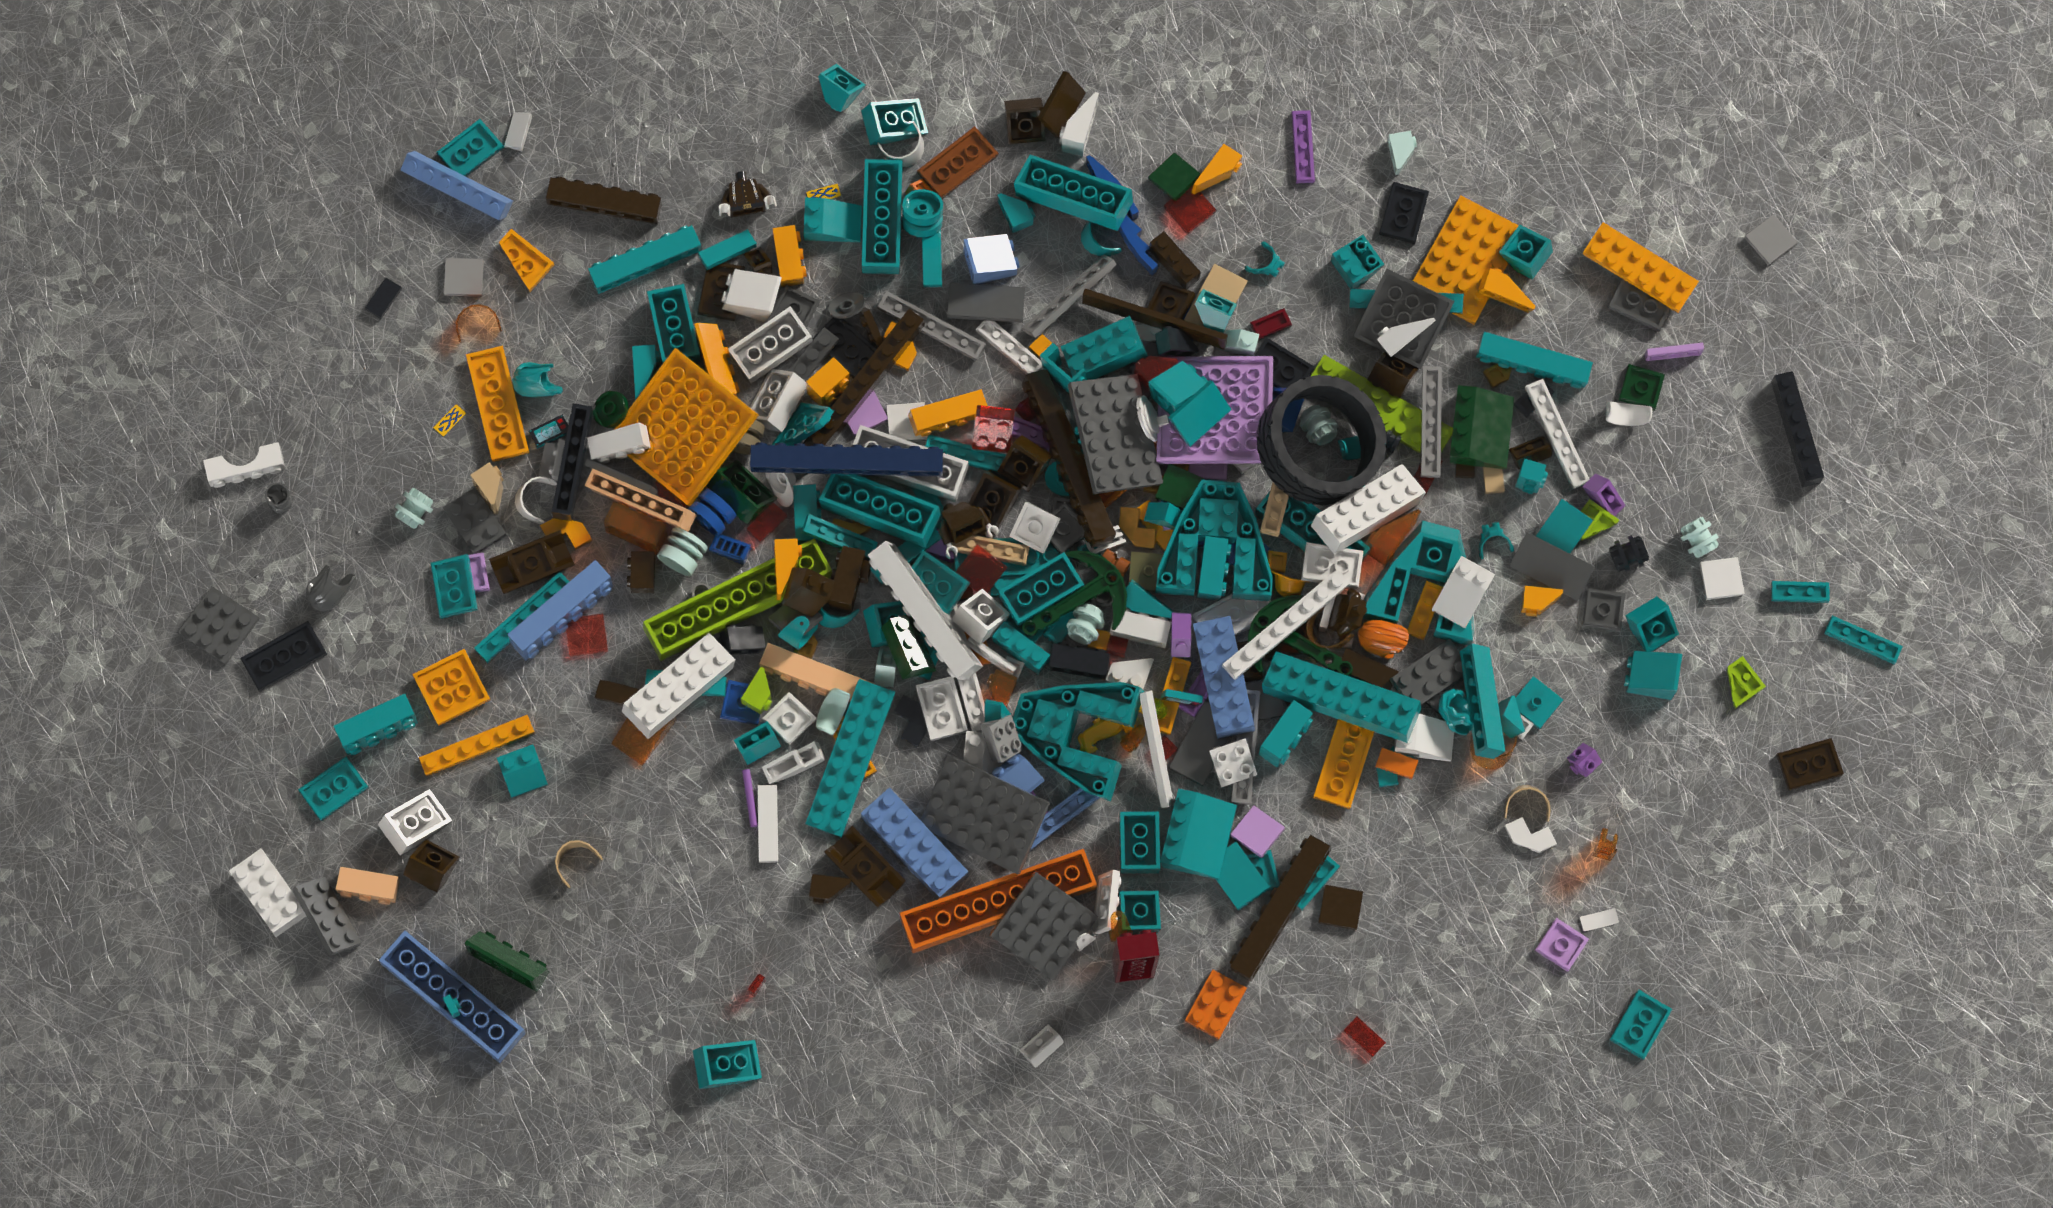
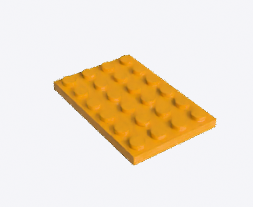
M1460 195L1413 281L1437 293L1464 294L1463 314H1452L1475 325L1490 298L1478 293L1483 273L1493 267L1502 270V273H1504L1509 263L1499 254V251L1519 225Z

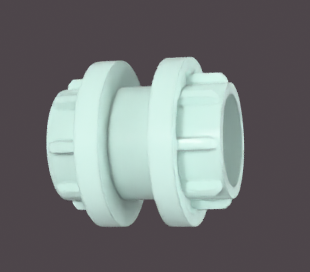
M1314 405L1307 408L1301 414L1300 427L1304 432H1307L1306 437L1310 443L1322 446L1331 442L1336 437L1338 424L1335 419L1330 418L1331 413L1328 408Z
M412 488L409 493L406 491L403 493V496L407 498L401 506L398 503L395 505V508H397L395 517L414 529L419 524L423 525L425 523L421 519L425 511L429 513L433 511L431 508L433 500L419 490Z
M1703 517L1695 519L1680 530L1683 535L1680 537L1682 542L1688 539L1692 546L1688 549L1689 554L1693 553L1696 558L1718 547L1716 539L1719 537L1717 533L1710 534L1708 527L1711 526L1710 521L1706 522Z
M1088 603L1074 609L1073 616L1076 619H1069L1066 625L1069 637L1083 645L1096 641L1099 636L1096 629H1102L1105 624L1103 612L1096 606Z

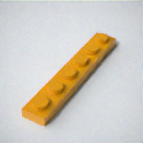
M525 715L421 756L419 760L427 777L533 735L535 732L528 715Z

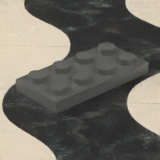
M1449 639L1389 680L1399 694L1419 700L1423 704L1463 677L1460 653L1451 639Z
M326 877L296 885L292 889L328 956L358 947L362 943Z

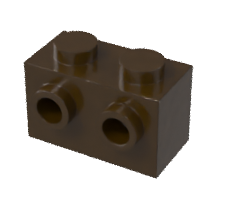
M631 551V557L627 558V569H631V576H627V587H630L631 593L654 594V551Z

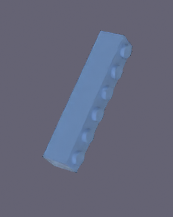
M416 151L407 153L400 169L402 172L497 220L507 217L513 200Z

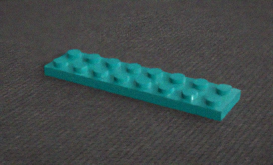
M862 679L858 680L807 817L806 825L842 838L895 696V691Z

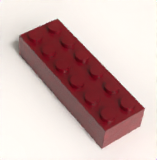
M1143 930L1137 935L1123 933L1120 934V937L1116 938L1112 957L1115 983L1154 978L1160 956L1156 932L1151 933V930Z

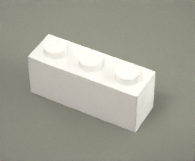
M640 422L587 438L591 459L600 464L609 463L614 458H626L631 453L640 454L645 452V449L651 448L647 426Z
M1126 609L1124 618L1117 629H1110V636L1166 648L1171 622L1164 617L1152 618L1149 617V614L1141 612L1135 614Z

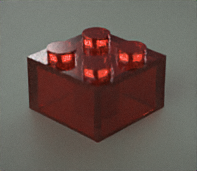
M977 405L972 449L1008 453L1011 447L1015 409Z

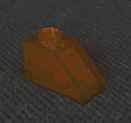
M998 669L995 670L994 674L991 673L987 684L989 685V693L992 700L1003 702L1007 708L1018 677Z

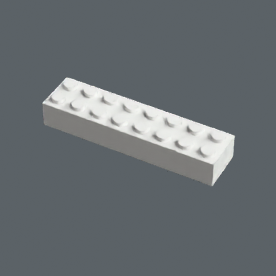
M885 541L868 554L871 559L869 560L870 565L875 570L878 569L882 574L880 578L883 583L892 588L891 594L897 601L900 600L904 605L902 607L904 612L908 616L911 615L915 620L913 622L914 626L919 632L923 631L926 635L925 641L930 647L933 646L936 649L937 653L935 654L942 663L945 662L947 664V671L951 677L966 680L981 669L983 665L896 545Z

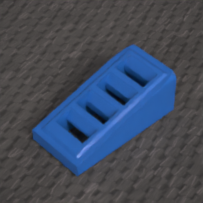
M720 535L719 537H714L709 551L744 565L752 548L751 545ZM719 540H722L720 548L717 549L716 546ZM726 542L729 543L727 550L723 551ZM734 545L736 546V548L734 550V553L732 554L730 553V551ZM739 549H743L741 555L738 556Z

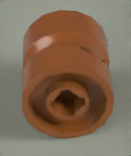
M1107 549L1102 556L1115 565L1122 577H1124L1131 562L1123 557L1117 558L1116 553ZM1114 576L1110 577L1111 580H1116Z

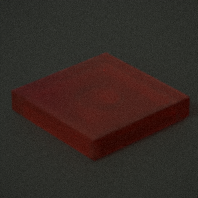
M1193 185L1176 201L1171 199L1163 206L1187 235L1216 213V209L1201 192L1191 193Z
M976 544L955 572L969 581V587L976 592L983 589L988 593L1008 567L980 545Z
M603 613L582 616L575 622L571 620L570 623H567L568 628L566 632L570 657L608 652Z

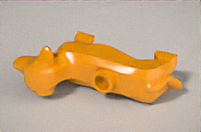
M1097 718L1092 721L1093 726L1078 735L1079 750L1093 754L1098 750L1096 746H1093L1097 741L1113 737L1122 729L1127 733L1134 728Z

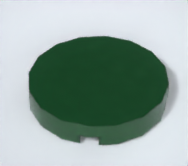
M606 391L596 400L593 416L599 425L605 428H614L627 415V399L620 392Z

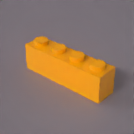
M980 389L910 409L908 417L915 436L921 435L924 437L930 435L932 431H945L953 425L963 426L970 420H983L987 416L989 408L983 391Z

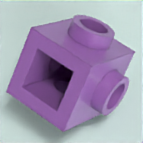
M1582 743L1567 757L1571 764L1570 769L1575 774H1581L1584 777H1587L1602 763L1596 750L1585 743Z

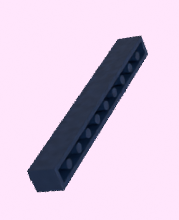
M758 442L755 445H751L750 469L751 472L943 477V449H939L936 446L928 447V449H920L919 446L901 448L896 445L890 446V448H882L880 445H872L870 448L863 447L862 445L844 447L841 444L825 447L823 444L805 446L802 443L786 446L785 443L767 445L766 443Z

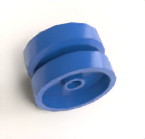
M704 489L699 495L700 502L694 501L687 509L696 514L695 521L704 529L719 537L725 530L724 523L731 524L737 516L734 510L721 497L709 489Z

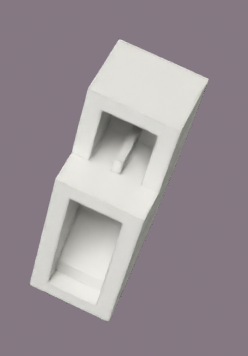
M813 741L766 764L762 769L771 785L801 773L827 759L820 744Z

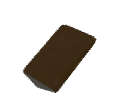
M1543 435L1509 449L1518 470H1520L1524 459L1540 462L1552 456L1551 446Z

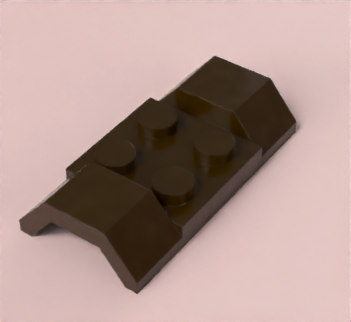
M560 530L489 559L503 594L520 587L523 588L575 566Z
M853 825L842 838L824 851L877 908L885 904L906 882Z

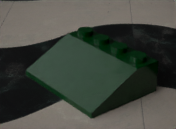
M1458 385L1450 464L1507 469L1514 397L1479 387Z
M479 931L466 940L464 944L469 955L535 992H538L549 974L545 963L540 960L535 962L529 959L530 955L522 950L519 952L513 950V946L506 941L501 943L495 940L496 936L488 931L485 933Z

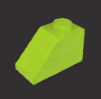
M763 667L759 668L741 697L743 705L759 714H762L764 710L768 711L772 704L771 693Z

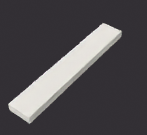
M1541 379L1526 385L1525 389L1572 490L1585 485L1589 477L1544 380Z
M1151 690L1140 693L1139 696L1160 806L1165 808L1174 805Z

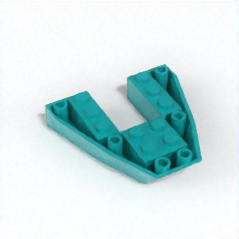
M1201 480L1180 514L1159 564L1155 593L1194 596L1198 541H1204L1205 536L1225 538L1228 539V543L1235 544L1232 599L1270 602L1273 576L1257 520L1240 482Z
M1422 521L1394 552L1365 596L1364 601L1367 603V612L1363 615V619L1382 620L1397 624L1410 574L1446 583L1460 557L1466 558L1460 530ZM1439 614L1433 637L1444 640L1451 639L1455 643L1470 645L1473 641L1475 630L1474 616L1471 617L1466 628H1463Z
M1113 682L1062 685L1022 693L1018 700L1013 721L1019 740L1037 758L1085 792L1111 802L1122 764L1112 759L1069 748L1080 713L1134 728L1141 706L1139 695L1145 691L1135 685Z

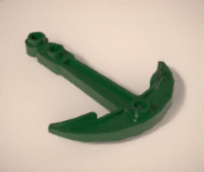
M1089 551L1065 552L1068 558L1078 561L1087 568L1091 566L1099 576L1056 605L1049 606L1034 616L1033 620H1026L1022 626L1025 635L1034 636L1038 630L1046 629L1059 621L1060 617L1108 591L1113 599V623L1111 629L1116 630L1124 618L1127 606V591L1124 579L1116 566L1103 556ZM1111 576L1116 578L1114 582L1109 581ZM1046 616L1051 618L1048 622H1045L1043 619ZM1029 626L1034 627L1032 632L1027 631Z
M1304 595L1285 596L1273 600L1263 607L1251 623L1248 643L1302 599ZM1262 621L1267 623L1265 626L1260 625ZM1295 631L1282 641V643L1314 659L1316 663L1326 669L1349 677L1353 673V666L1350 662L1342 661L1340 656L1326 648L1317 646ZM1262 658L1254 664L1259 673L1263 672ZM1327 659L1332 660V663L1327 664L1325 663V661ZM1348 669V673H1342V670Z

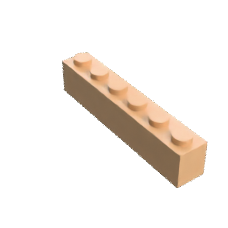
M593 468L584 485L598 494L689 532L696 517V514L684 507Z
M770 643L767 644L759 663L760 667L764 668L766 674L773 675L774 673L786 682H791L792 680L797 682L798 686L802 688H813L816 690V693L826 696L833 688L843 690L851 694L849 703L858 680L862 679Z

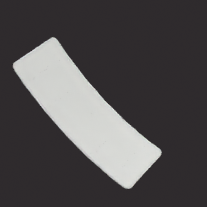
M1615 908L1580 917L1583 931L1619 923Z

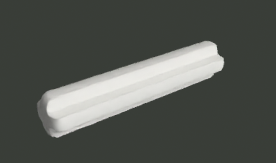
M971 637L966 641L973 651L1009 676L1013 675L1017 667L985 644L979 645Z

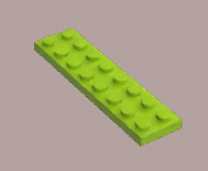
M1323 355L1311 376L1327 375L1338 377L1360 388L1359 390L1363 391L1378 409L1386 433L1388 430H1391L1394 435L1402 436L1401 443L1421 454L1422 410L1401 398L1391 396L1386 390L1375 387L1365 377ZM1442 421L1441 453L1453 433V428Z

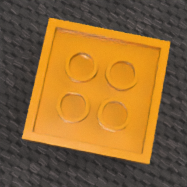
M465 649L412 674L438 726L490 701V697Z

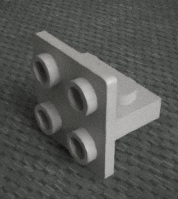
M559 439L558 444L545 443L539 476L558 481L565 440Z
M1007 715L1000 720L980 724L992 761L997 760L998 763H1002L1022 751L1012 715Z

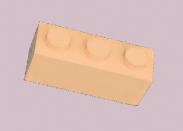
M340 867L336 891L344 898L357 896L362 901L370 902L371 899L379 900L378 903L390 905V902L396 903L400 879L398 876Z

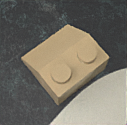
M489 462L472 473L471 478L474 487H476L493 514L497 515L503 493L502 481L504 480L498 467H493Z

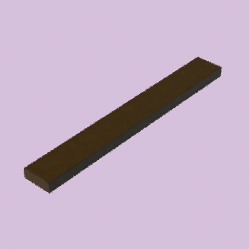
M1084 289L1082 304L1125 318L1130 316L1134 321L1158 329L1173 326V328L1182 329L1192 340L1225 350L1227 334L1099 292Z

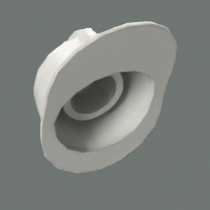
M765 472L772 491L777 497V501L782 506L789 507L794 499L793 485L796 482L795 474Z

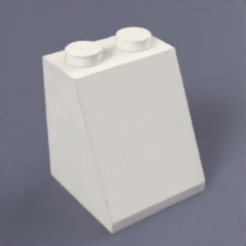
M735 269L732 275L729 274L727 277L726 285H728V290L723 292L721 302L724 303L722 309L766 322L773 311L782 277Z

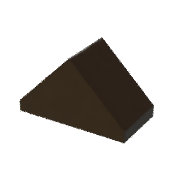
M761 247L744 254L751 272L768 275L773 273L772 263Z

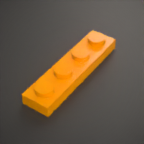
M1176 657L1172 658L1163 691L1170 689L1183 692L1191 666L1190 661ZM1160 699L1157 710L1160 733L1171 735L1180 703Z

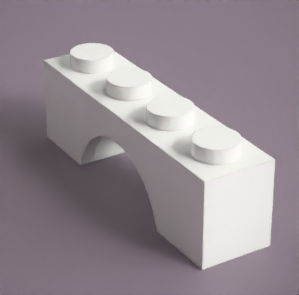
M279 442L260 446L256 458L251 463L243 466L232 465L223 456L203 460L208 482L211 487L214 486L215 488L222 487L225 483L229 482L240 483L250 477L253 479L260 478L263 474L267 473L277 474L281 470L286 469Z

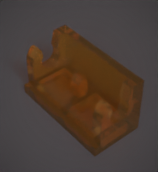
M1602 828L1597 836L1592 856L1611 861L1617 852L1615 848L1618 835L1615 834L1613 841H1609L1606 839L1608 829Z

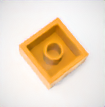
M833 357L806 381L807 394L818 405L829 407L836 400L835 397L840 393L842 394L850 384V374Z

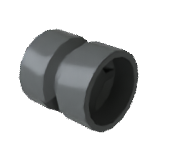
M273 483L266 488L265 499L273 512L283 514L291 509L293 499L287 486L282 483Z

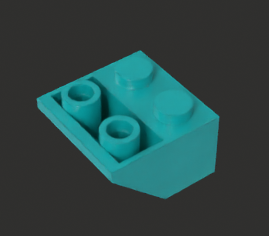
M1364 234L1332 253L1331 263L1350 289H1355L1368 281L1384 266L1383 261Z

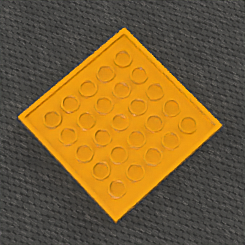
M674 348L629 408L625 419L614 430L638 422L646 425L651 448L645 449L643 453H631L627 456L686 505L690 506L759 414L682 352Z

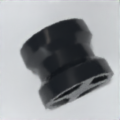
M1391 430L1387 431V444L1385 446L1391 453H1394L1398 447L1402 436L1394 435Z

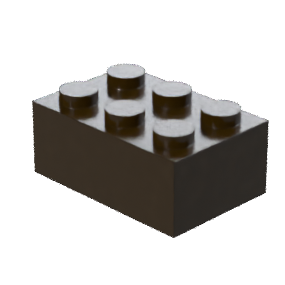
M843 546L842 550L837 552L835 561L837 569H833L831 580L835 581L830 600L827 602L829 603V610L845 614L852 613L860 585L863 561L866 560L864 550Z

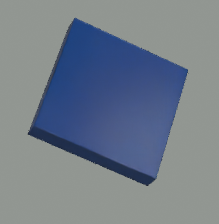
M728 680L720 718L759 725L761 714L741 703V697L749 684Z

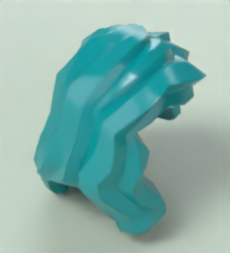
M1451 689L1441 695L1438 711L1452 732L1467 735L1471 731V724L1473 723L1470 721L1467 697L1464 696L1465 693L1462 690Z

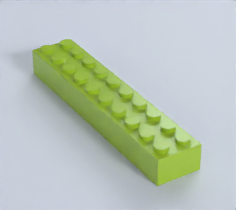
M812 539L801 544L802 556L798 558L796 568H808L830 579L832 569L816 540ZM774 558L643 621V630L660 661L695 645L708 633L713 636L726 629L728 625H736L781 603L784 594L781 600L776 599Z

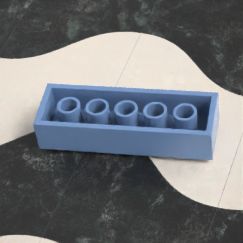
M596 560L593 561L508 633L510 644L525 661L528 658H534L539 653L541 647L548 646L554 640L553 637L555 635L565 632L568 624L579 620L587 608H593L601 596L605 597L612 591L611 576Z
M1231 616L1193 623L1217 739L1255 731L1243 674L1234 680L1222 667L1224 662L1238 652Z
M890 787L861 812V819L937 900L946 897L968 877L967 869Z

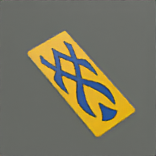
M838 184L806 192L809 198L833 199L841 196Z
M456 404L433 428L442 436H445L466 412Z

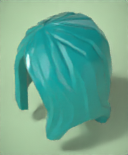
M522 363L516 368L512 379L515 391L521 396L531 398L561 394L563 388L552 384L548 379L547 372L551 371L550 368H554V364Z

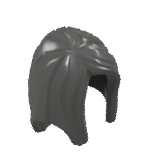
M326 565L306 587L307 598L312 607L322 612L333 609L347 594L356 578L355 575L348 574L343 579L332 580L330 575L333 569Z

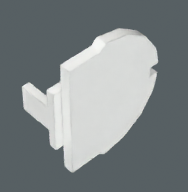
M1144 395L1140 396L1136 402L1138 419L1148 439L1150 438L1155 442L1157 441L1156 433H1160L1159 427L1169 424V418L1167 414L1158 417L1157 412L1147 397Z

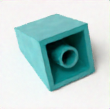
M1181 361L1151 379L1148 383L1151 398L1171 415L1201 389L1208 380L1204 376L1200 377L1191 364L1187 365L1184 361Z
M1634 651L1631 656H1628L1626 667L1629 668V674L1625 675L1624 686H1627L1626 692L1672 700L1678 689L1682 654Z

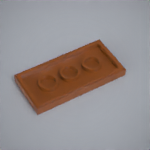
M974 126L918 169L917 173L943 199L999 156V153Z

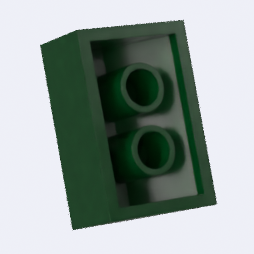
M738 460L717 470L706 486L721 497L734 510L739 519L746 524L756 520L777 500V497Z
M908 615L891 618L881 627L902 680L936 671L921 632L914 626L913 622L915 620L913 617Z

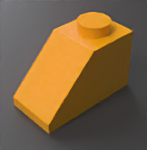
M1525 586L1522 593L1521 613H1526L1527 616L1540 615L1561 598L1563 590Z

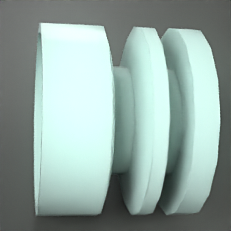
M675 527L671 531L672 535L667 538L671 545L664 544L657 557L672 570L690 577L698 566L694 559L701 560L703 558L702 553H706L708 547L694 534Z

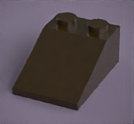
M988 470L983 473L968 504L982 508L990 519V524L1000 529L1022 488L995 472ZM987 529L979 532V534L986 537Z

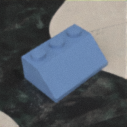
M1019 753L1007 759L1005 763L995 768L991 773L1029 793L1045 781L1028 760Z

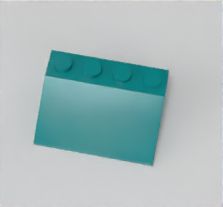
M1178 788L1160 860L1162 867L1219 879L1237 805L1198 792Z

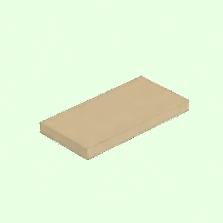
M1214 264L1184 320L1204 327L1195 306L1201 291L1205 289L1237 303L1248 280Z

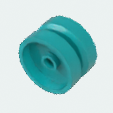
M926 189L915 190L907 194L902 203V226L904 230L916 237H929L938 233L943 223V201L937 193Z

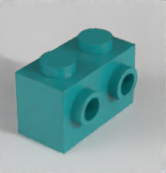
M1524 459L1515 487L1522 489L1525 493H1537L1539 488H1543L1548 475V472L1545 471L1546 465Z
M768 721L734 739L747 765L781 747Z

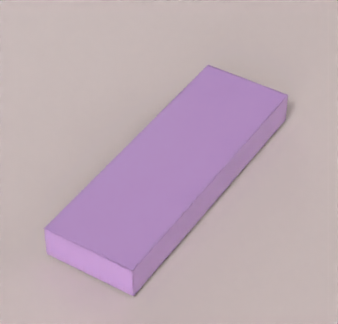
M1703 343L1647 349L1645 360L1656 361L1699 356L1704 350Z

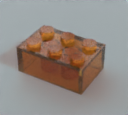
M613 502L603 521L605 531L646 551H654L655 555H657L668 536L664 522L658 518L651 519L647 517V514L643 511L631 510L623 502H619V504Z

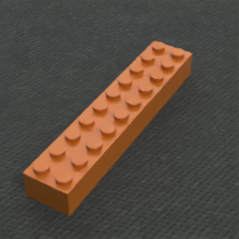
M1084 849L1026 868L1020 874L1012 873L901 912L900 920L912 953L996 925L1035 871L1072 898L1096 890L1097 883Z

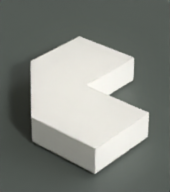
M1523 817L1504 826L1513 844L1526 847L1537 853L1557 845L1549 827L1531 834Z

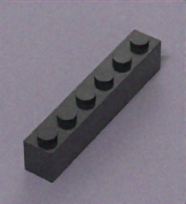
M1791 371L1775 375L1771 384L1801 486L1803 488L1820 484L1824 474L1794 373Z
M572 404L551 511L555 519L572 521L588 442L587 438L589 437L593 417L592 406Z

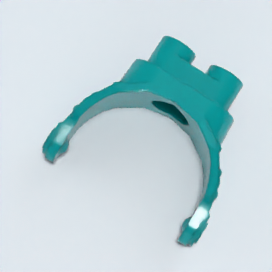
M1263 241L1261 245L1270 251L1272 262L1261 269H1252L1249 266H1245V270L1253 274H1266L1268 276L1271 274L1276 278L1279 273L1278 269H1282L1285 262L1280 260L1272 246Z
M1499 522L1492 523V526H1489V524L1481 526L1480 559H1484V543L1493 536L1504 537L1509 544L1510 551H1514V546L1504 534L1503 528H1500Z

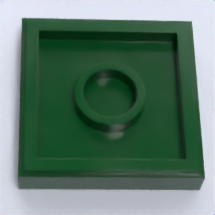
M1174 152L1148 178L1154 185L1176 201L1195 183L1201 173Z
M1628 364L1619 401L1650 406L1655 411L1665 374Z
M1169 464L1155 499L1169 502L1183 510L1200 481L1204 480V478Z

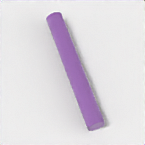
M750 769L742 770L750 827H757L758 821Z

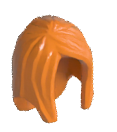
M1382 620L1365 622L1357 633L1361 647L1371 654L1388 659L1393 658V653L1402 652L1409 640L1406 628L1399 624Z

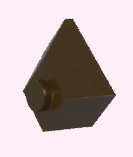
M812 874L809 901H813L812 903L816 905H824V903L831 902L851 887V879Z

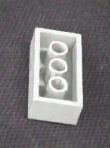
M790 306L728 348V351L752 384L812 343L813 339Z
M262 848L229 870L275 937L306 917L296 896Z

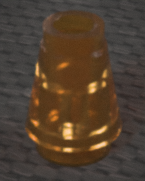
M1139 724L1124 735L1120 742L1122 748L1129 753L1136 751L1146 734V728Z

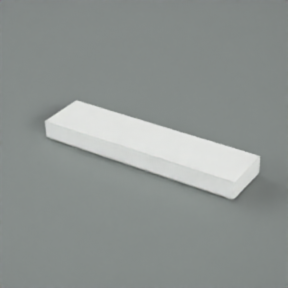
M984 320L976 328L978 334L1025 374L1036 372L1043 368L1041 360L995 321Z
M758 785L759 863L778 862L777 785Z

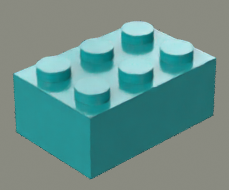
M1205 536L1197 598L1219 601L1221 596L1225 595L1227 582H1223V578L1228 575L1229 563H1226V558L1229 559L1231 553V544H1228V539Z
M1293 700L1261 745L1258 755L1277 768L1280 763L1284 765L1290 757V749L1293 748L1295 750L1301 741V734H1306L1313 722L1311 719L1313 712Z
M1159 811L1120 812V874H1159Z

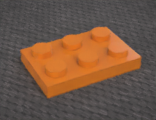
M1212 969L1185 1022L1219 1040L1247 987Z

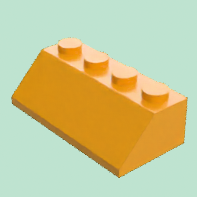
M695 323L696 338L706 372L737 397V393L740 390L737 381L733 382L732 376L735 375L733 365L728 364L727 358H730L728 347H724L722 343L725 340L723 330H719L717 324Z

